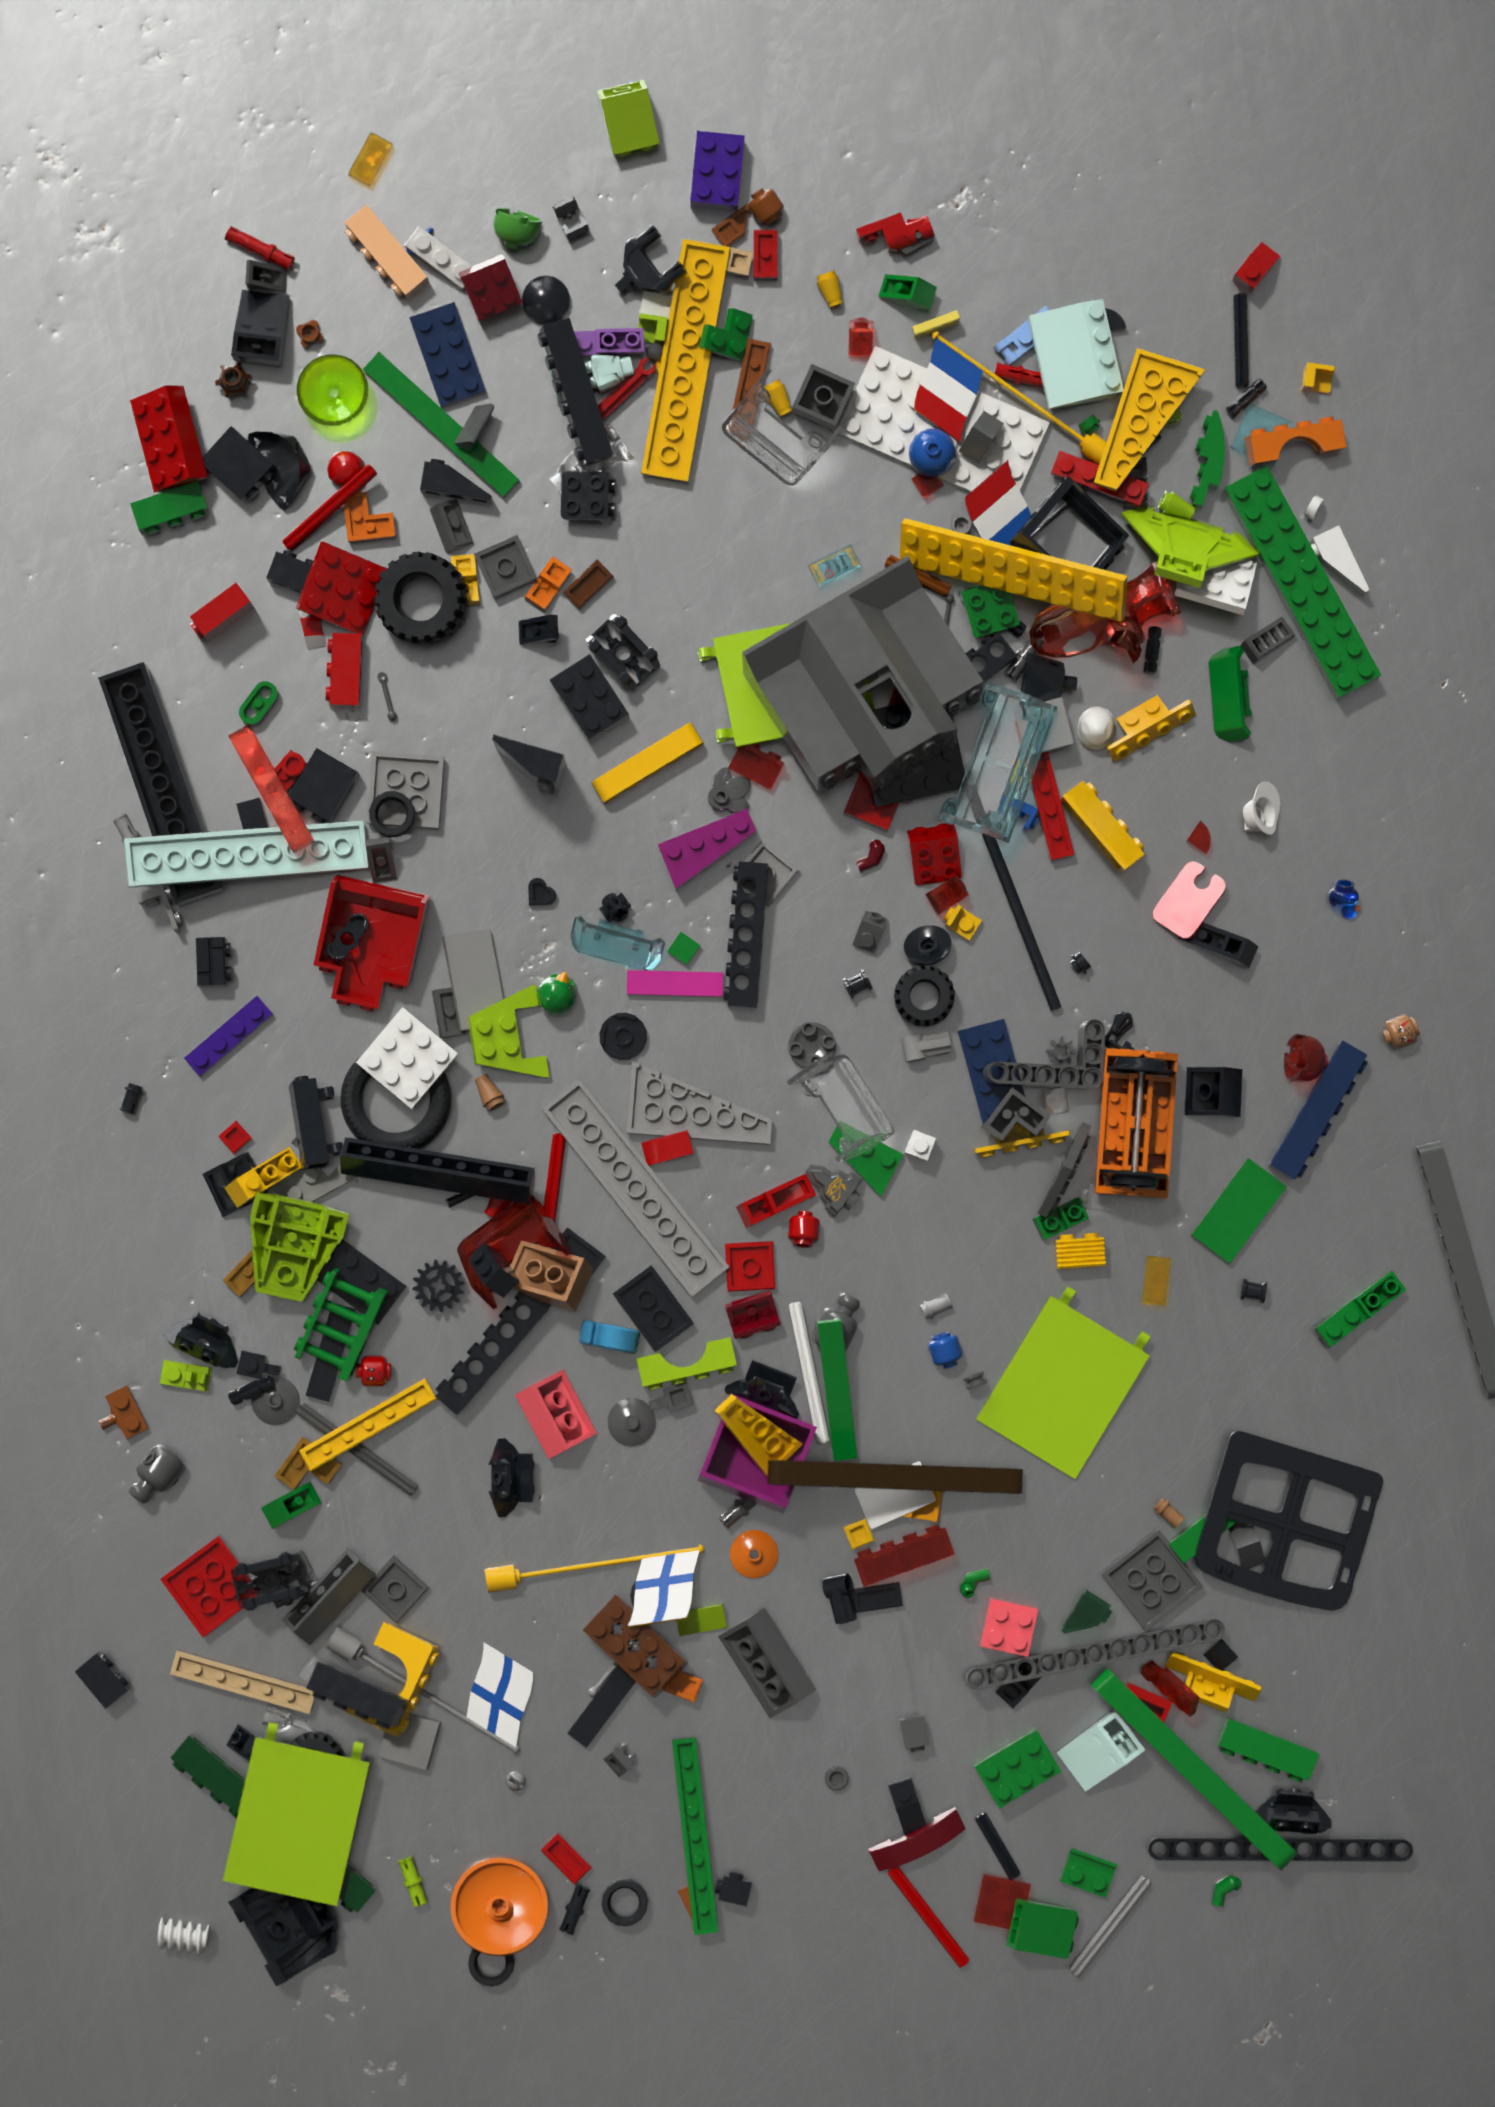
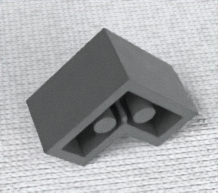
M1011 1088L982 1128L999 1141H1003L1015 1123H1017L1035 1137L1051 1116Z

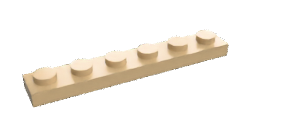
M178 1650L176 1651L170 1672L174 1676L307 1714L311 1713L315 1699L312 1696L313 1691L306 1689L304 1686Z

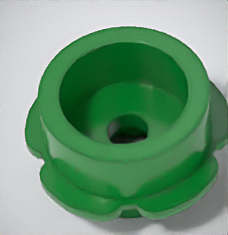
M1093 414L1078 425L1082 430L1080 433L1086 432L1090 435L1100 428L1097 424L1100 422V419L1097 420Z

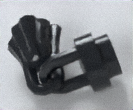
M1121 1011L1115 1014L1113 1024L1105 1036V1046L1134 1051V1048L1131 1047L1132 1044L1128 1041L1122 1046L1117 1044L1124 1033L1133 1027V1018L1130 1013ZM1112 1034L1116 1035L1114 1041L1109 1040Z

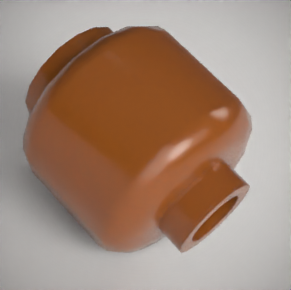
M760 188L751 195L753 200L749 203V209L759 223L766 222L768 225L783 215L781 211L784 205L773 189L764 191L763 188Z

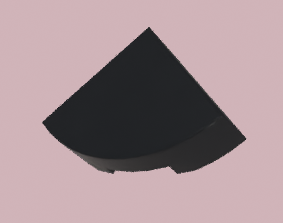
M1105 308L1110 332L1126 329L1123 318L1114 310Z

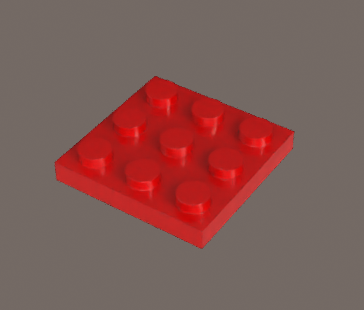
M320 542L296 609L355 634L363 635L374 606V597L377 596V591L374 590L376 583L379 584L381 580L379 575L382 570L386 571L388 568L326 542Z
M220 1536L216 1537L160 1579L202 1637H205L242 1609L239 1608L231 1576V1570L237 1566L239 1561ZM248 1574L236 1577L237 1581L252 1582ZM254 1587L249 1588L244 1594L240 1595L241 1600L255 1597L260 1590H254Z

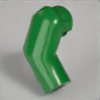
M988 1568L969 1572L965 1575L960 1584V1593L965 1598H971L974 1595L979 1582L990 1580Z
M1227 1876L1218 1881L1215 1885L1212 1905L1223 1907L1226 1894L1233 1890H1239L1241 1880L1235 1876Z

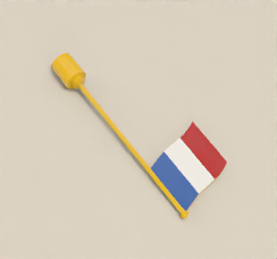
M938 331L932 334L935 343L930 363L917 390L914 402L915 411L961 443L964 423L977 396L981 375L984 372L1081 441L1079 446L1082 447L1080 453L1094 463L1100 464L1107 443L1104 439L1095 433L1092 436L1088 434L1085 437L1081 436L941 337Z

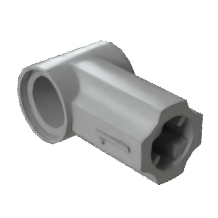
M948 1031L902 1038L906 1062L952 1052Z

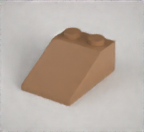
M521 1240L511 1263V1268L519 1279V1282L512 1289L552 1306L576 1312L593 1268L585 1258Z

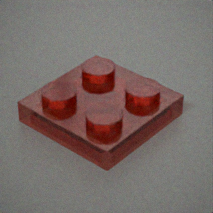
M983 1873L973 1922L1010 1930L1016 1898L1028 1900L1031 1883Z

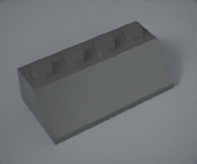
M765 1608L718 1636L769 1718L797 1704L816 1690Z

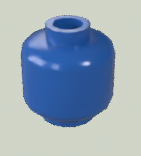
M949 1331L932 1336L928 1349L933 1363L938 1366L943 1365L944 1369L958 1365L956 1360L960 1359L963 1355L958 1337L953 1334L950 1335Z

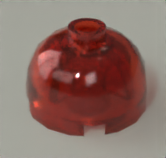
M1305 1034L1292 1035L1287 1044L1291 1046L1290 1053H1285L1284 1055L1285 1075L1287 1078H1292L1290 1081L1294 1082L1312 1081L1327 1066L1328 1056L1325 1053V1049L1321 1042L1312 1036Z

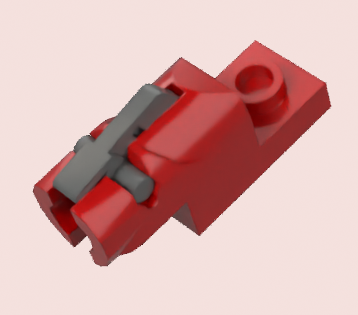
M901 212L856 229V236L859 242L865 241V243H870L879 238L878 235H882L888 251H902L906 255L929 243L935 236L927 215L908 219L907 223H905Z

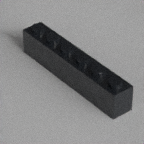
M570 318L543 325L539 330L540 333L537 334L541 348L545 347L547 356H545L546 366L548 370H552L555 378L552 379L553 388L556 393L560 394L562 400L559 403L560 410L563 416H567L569 422L567 431L570 439L574 438L576 448H574L576 459L578 462L581 461L583 467L608 460L613 456V452Z

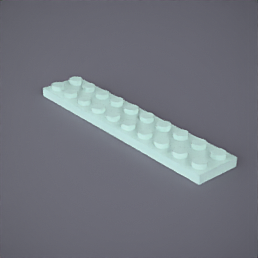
M363 821L125 838L123 840L128 888L368 869Z

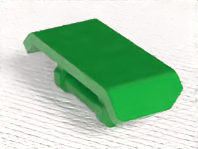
M1241 646L1222 649L1213 654L1209 660L1214 730L1218 738L1229 742L1248 739L1251 731L1245 724V717L1252 716V711L1249 705L1248 670H1241L1240 658L1244 653Z

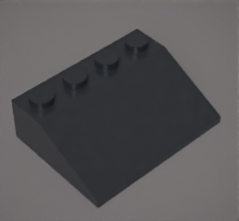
M493 735L492 740L496 750L538 787L540 792L553 795V792L559 793L567 767L564 754Z

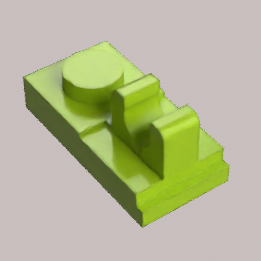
M164 1360L160 1384L208 1392L212 1368Z

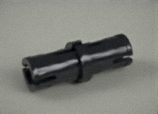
M579 1884L575 1885L570 1903L566 1904L565 1907L567 1911L559 1928L560 1931L574 1935L579 1917L584 1913L583 1906L590 1892L589 1888H584Z

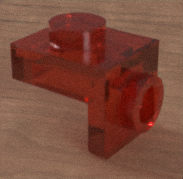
M864 317L849 320L848 355L871 356L873 348V321Z
M955 875L925 895L939 915L962 901L969 894L965 884Z

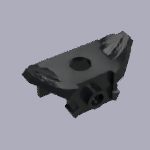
M199 1312L195 1313L191 1319L167 1328L164 1333L168 1343L174 1348L215 1367L235 1368L238 1362L232 1341L227 1334L229 1331L228 1326L219 1324L211 1317L201 1316ZM198 1339H205V1340L209 1343V1346H207V1345H205V1344H203V1343H201V1342H199V1341H197V1340H198Z
M752 1360L745 1379L726 1385L724 1389L726 1394H733L795 1419L799 1416L796 1405L790 1398L797 1377Z
M498 1438L489 1461V1465H491V1491H489V1495L497 1516L506 1517L515 1509L518 1502H533L534 1461L533 1454L518 1453L514 1445L508 1442L506 1438Z
M1280 1788L1276 1790L1275 1796L1269 1798L1255 1811L1274 1831L1317 1834L1331 1828V1819L1315 1800L1313 1791H1309V1793L1298 1789L1283 1791ZM1290 1811H1294L1298 1813L1300 1817H1288L1286 1816V1814Z

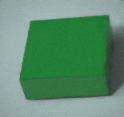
M680 932L667 952L685 965H688L700 945Z

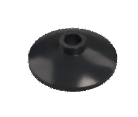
M921 926L913 930L906 937L904 952L913 963L932 965L940 962L949 954L952 946L951 938L948 932L939 926Z

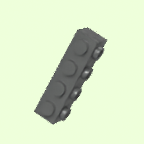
M347 1549L282 1621L294 1634L311 1645L376 1573L361 1558Z

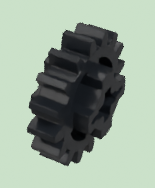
M434 1260V1266H430L426 1262V1270L418 1269L417 1271L421 1276L413 1278L415 1282H418V1286L413 1287L412 1290L419 1291L415 1299L422 1298L424 1300L421 1304L422 1307L430 1304V1311H434L435 1307L438 1306L439 1311L443 1312L445 1305L452 1309L451 1302L459 1303L460 1300L457 1298V1295L464 1294V1291L460 1290L459 1286L464 1285L465 1282L458 1280L462 1273H454L456 1266L452 1265L448 1268L447 1261L445 1260L442 1265H439L438 1261ZM438 1270L435 1277L431 1279L425 1278L431 1271ZM447 1272L452 1276L455 1286L449 1285L446 1279ZM442 1275L441 1280L445 1288L444 1290L440 1289L436 1295V1288L432 1287L433 1282H438ZM423 1286L428 1287L430 1290V1299L424 1294ZM446 1293L452 1294L446 1301L439 1302L442 1295Z

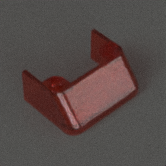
M532 1195L530 1205L513 1202L464 1238L458 1245L457 1252L471 1288L493 1310L497 1308L492 1295L493 1291L483 1285L468 1261L473 1252L483 1242L501 1253L509 1265L514 1259L521 1240L536 1245L540 1243L541 1246L550 1249L557 1246L566 1256L570 1254L562 1232L534 1195Z

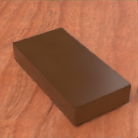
M597 559L563 591V594L580 610L614 576Z

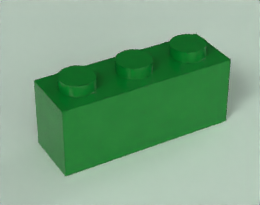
M199 481L130 503L138 529L141 534L146 533V535L158 533L160 531L159 528L167 525L169 528L182 524V520L191 518V520L203 518L205 513L209 512Z

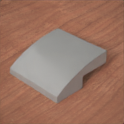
M1062 697L1014 711L1026 757L1074 744Z
M410 1714L407 1719L409 1720V1725L400 1736L384 1732L378 1756L428 1770L441 1723Z

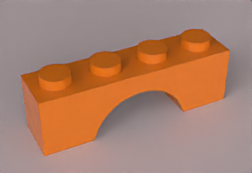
M1332 416L1319 419L1320 423L1311 424V420L1296 423L1297 427L1288 428V424L1275 426L1274 431L1265 432V428L1252 430L1251 435L1244 438L1249 466L1278 460L1283 445L1291 439H1299L1309 443L1317 454L1340 451L1347 448L1342 419L1334 420Z

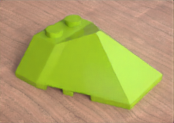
M256 1193L250 1214L255 1292L303 1302L317 1280L321 1269L331 1258L330 1255L337 1244H340L343 1239L349 1214L315 1202L279 1194Z

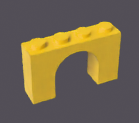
M383 1622L373 1644L398 1656L404 1663L407 1671L406 1685L399 1696L410 1701L399 1727L390 1726L389 1729L377 1725V1720L372 1717L366 1720L354 1715L356 1710L349 1707L347 1710L342 1711L391 1735L400 1736L409 1725V1720L407 1719L411 1711H414L418 1706V1696L421 1689H424L429 1682L430 1676L428 1674L431 1667H434L439 1660L440 1654L438 1652L440 1647L391 1623Z

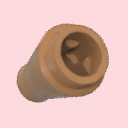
M487 1074L475 1079L484 1108H487L488 1111H493L505 1103L503 1093L490 1080Z

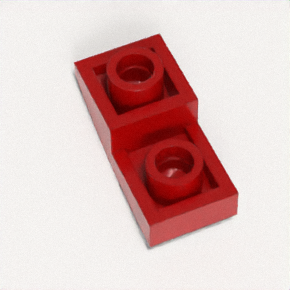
M688 1130L641 1143L646 1163L649 1166L694 1154Z

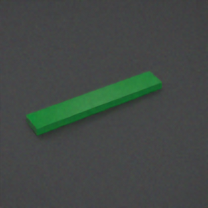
M841 1318L817 1321L833 1460L858 1458Z

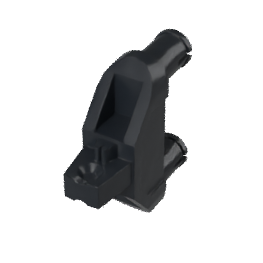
M651 225L637 238L631 237L626 242L623 261L624 277L615 284L616 288L623 295H626L631 290L636 291L639 288L645 291L667 294L671 291L672 285L688 273L686 269H683L685 267L677 261L662 274L645 253L646 248L662 237L654 225Z

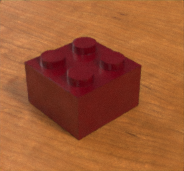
M503 255L458 273L478 321L523 303Z

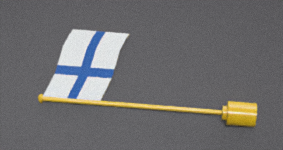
M699 1545L696 1548L521 1574L519 1569L514 1570V1565L485 1569L488 1593L517 1589L516 1584L521 1583L520 1578L641 1561L636 1579L634 1610L628 1628L683 1620L689 1614L692 1603L693 1575L699 1553L702 1554L704 1552V1547Z

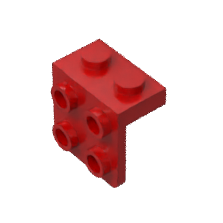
M942 823L936 827H916L913 830L907 831L916 885L959 880L962 877L955 824Z

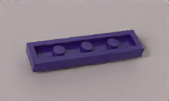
M258 996L254 997L184 1059L201 1077L270 1018L273 1013Z

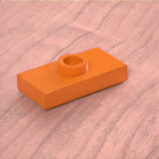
M680 1672L663 1691L695 1703L703 1680Z

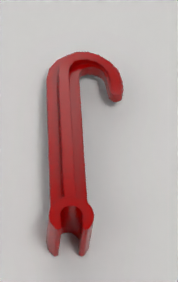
M648 358L642 359L634 370V375L628 376L598 405L602 421L647 378H651L656 374L657 369L655 365L650 370H644L645 366L650 363Z

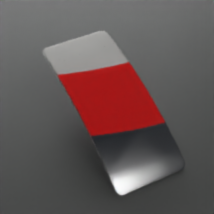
M298 610L307 649L311 650L326 646L320 619Z

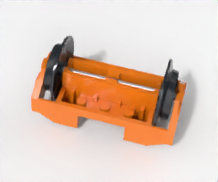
M1105 1049L1094 1194L1168 1199L1178 1054L1150 1052L1148 1050ZM1118 1058L1117 1065L1112 1066L1115 1059ZM1109 1071H1114V1072H1122V1073H1129V1074H1117V1073H1108V1072H1109ZM1154 1075H1168L1169 1077H1157ZM1102 1175H1105V1176L1108 1177V1184L1121 1185V1186H1130V1187L1106 1186V1183H1105L1104 1178H1103ZM1136 1187L1156 1188V1190H1153V1189H1144V1188H1136Z

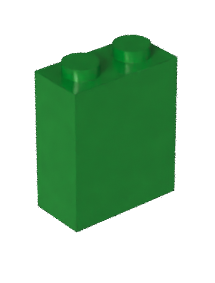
M1016 1898L1006 1946L1018 1951L1069 1959V1954L1074 1947V1929L1077 1928L1079 1922L1078 1911L1069 1907Z

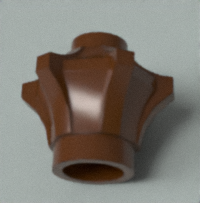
M237 362L235 366H220L222 372L219 379L215 381V385L221 386L226 392V398H230L233 394L242 393L244 396L247 394L245 389L248 381L252 379V374H246L241 368L242 363ZM232 378H237L235 383L230 382Z

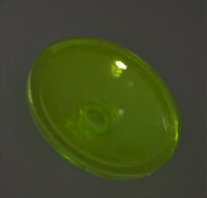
M329 354L312 360L302 370L297 382V398L302 410L310 419L326 426H340L351 422L362 412L368 399V382L363 370L353 360L342 355ZM331 390H337L338 395L336 397L329 395Z

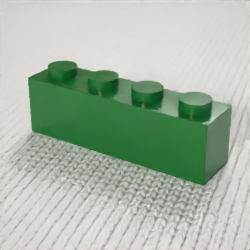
M1228 1717L1217 1741V1745L1222 1747L1221 1752L1233 1757L1236 1752L1244 1756V1761L1257 1765L1259 1761L1267 1765V1770L1277 1774L1281 1770L1290 1773L1288 1778L1302 1783L1303 1779L1310 1781L1319 1757L1318 1752Z

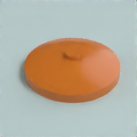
M493 1858L479 1862L461 1876L453 1890L451 1916L458 1935L468 1946L482 1954L509 1956L526 1949L538 1938L547 1920L548 1900L541 1880L529 1867L516 1860Z

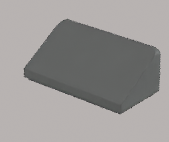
M493 404L474 407L455 440V445L467 452L472 450L495 408Z
M457 499L438 503L430 509L446 553L473 544Z

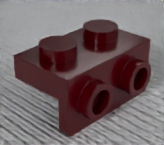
M771 1290L724 1304L735 1339L748 1338L753 1333L771 1331L781 1325Z

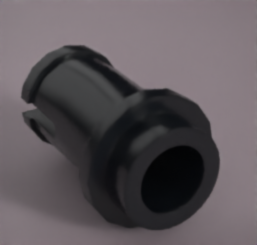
M132 1083L125 1087L126 1093L120 1108L121 1111L135 1114L140 1094L143 1095V1092H141L143 1087Z

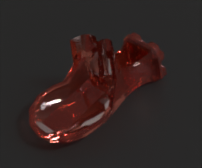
M1156 561L1151 563L1139 576L1127 582L1125 617L1121 622L1052 604L1037 614L1029 631L1030 644L1039 654L1052 658L1072 657L1091 652L1101 645H1112L1124 648L1134 664L1142 652L1140 644L1145 641L1142 625L1151 618L1161 615H1171L1173 617L1180 614L1181 611L1168 580L1154 574L1158 562ZM1089 631L1097 637L1092 647L1066 653L1062 648L1069 639L1081 637ZM1039 638L1044 641L1041 647L1037 645Z

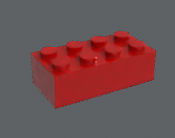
M165 385L130 400L153 491L165 492L208 478L184 386Z

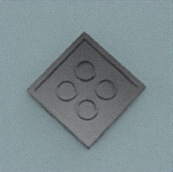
M1159 1529L1101 1573L1146 1631L1203 1587L1186 1563H1183L1170 1547L1168 1540Z

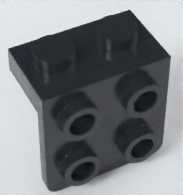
M563 472L561 476V517L564 520H600L602 524H612V517H616V503H613V493L616 494L617 480L613 479L610 472Z

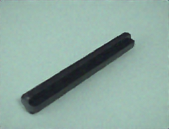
M1236 293L1234 295L1236 387L1244 388L1249 385L1247 295L1245 293Z

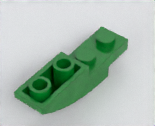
M1216 410L1212 411L1211 416H1205L1202 429H1206L1204 438H1198L1195 451L1199 452L1197 459L1206 463L1200 464L1197 477L1201 479L1198 486H1193L1189 499L1194 500L1192 506L1200 510L1203 506L1208 487L1217 490L1223 472L1225 454L1224 433L1219 413Z
M1390 1271L1329 1316L1328 1319L1314 1330L1325 1345L1330 1348L1405 1292L1406 1288L1394 1272Z

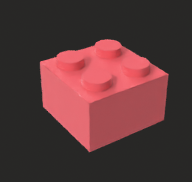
M989 1598L980 1646L1028 1657L1038 1608Z

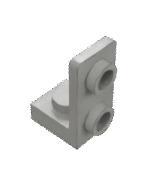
M159 885L135 894L140 905L145 904L146 907L158 904V899L162 898L173 930L176 933L181 931L179 925L183 924L179 912H174L171 903L175 901L170 888L166 889L164 885Z

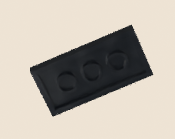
M342 1239L330 1255L329 1261L325 1263L318 1274L317 1281L322 1284L326 1273L338 1268L340 1269L338 1279L368 1293H375L379 1288L389 1291L375 1322L379 1325L407 1286ZM333 1287V1293L366 1315L369 1306L366 1305L365 1301Z

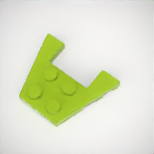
M531 985L468 1016L474 1065L518 1072L519 1074L538 1076L539 1078L549 1077L546 1056L522 1059L515 1014L516 1009L539 1006L536 985Z

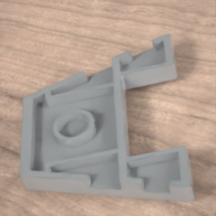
M292 1111L285 1122L269 1159L290 1147L300 1161L299 1149L293 1144L297 1137ZM340 1165L330 1176H327L319 1168L308 1170L300 1168L272 1186L271 1189L279 1195L313 1202L358 1176L341 1174Z

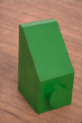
M885 274L878 297L908 307L930 310L937 287L919 277Z
M308 1482L263 1506L261 1509L271 1528L274 1529L319 1505L321 1501L311 1482Z

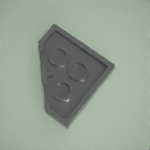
M1084 1122L1081 1124L1042 1202L1038 1214L1047 1217L1051 1209L1056 1210L1061 1200L1058 1195L1059 1193L1065 1194L1070 1183L1066 1180L1073 1179L1079 1167L1075 1163L1079 1165L1085 1153L1081 1149L1085 1150L1091 1140V1137L1088 1136L1091 1129L1090 1125Z

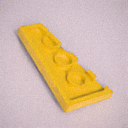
M732 1394L715 1410V1413L766 1476H768V1460H787L803 1445Z

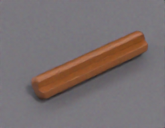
M889 555L884 566L887 568L900 559ZM914 568L922 586L944 597L948 595L951 589L949 583L921 569Z

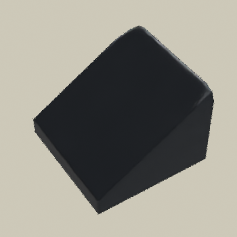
M1220 1639L1203 1654L1216 1669L1221 1671L1238 1658L1223 1639Z

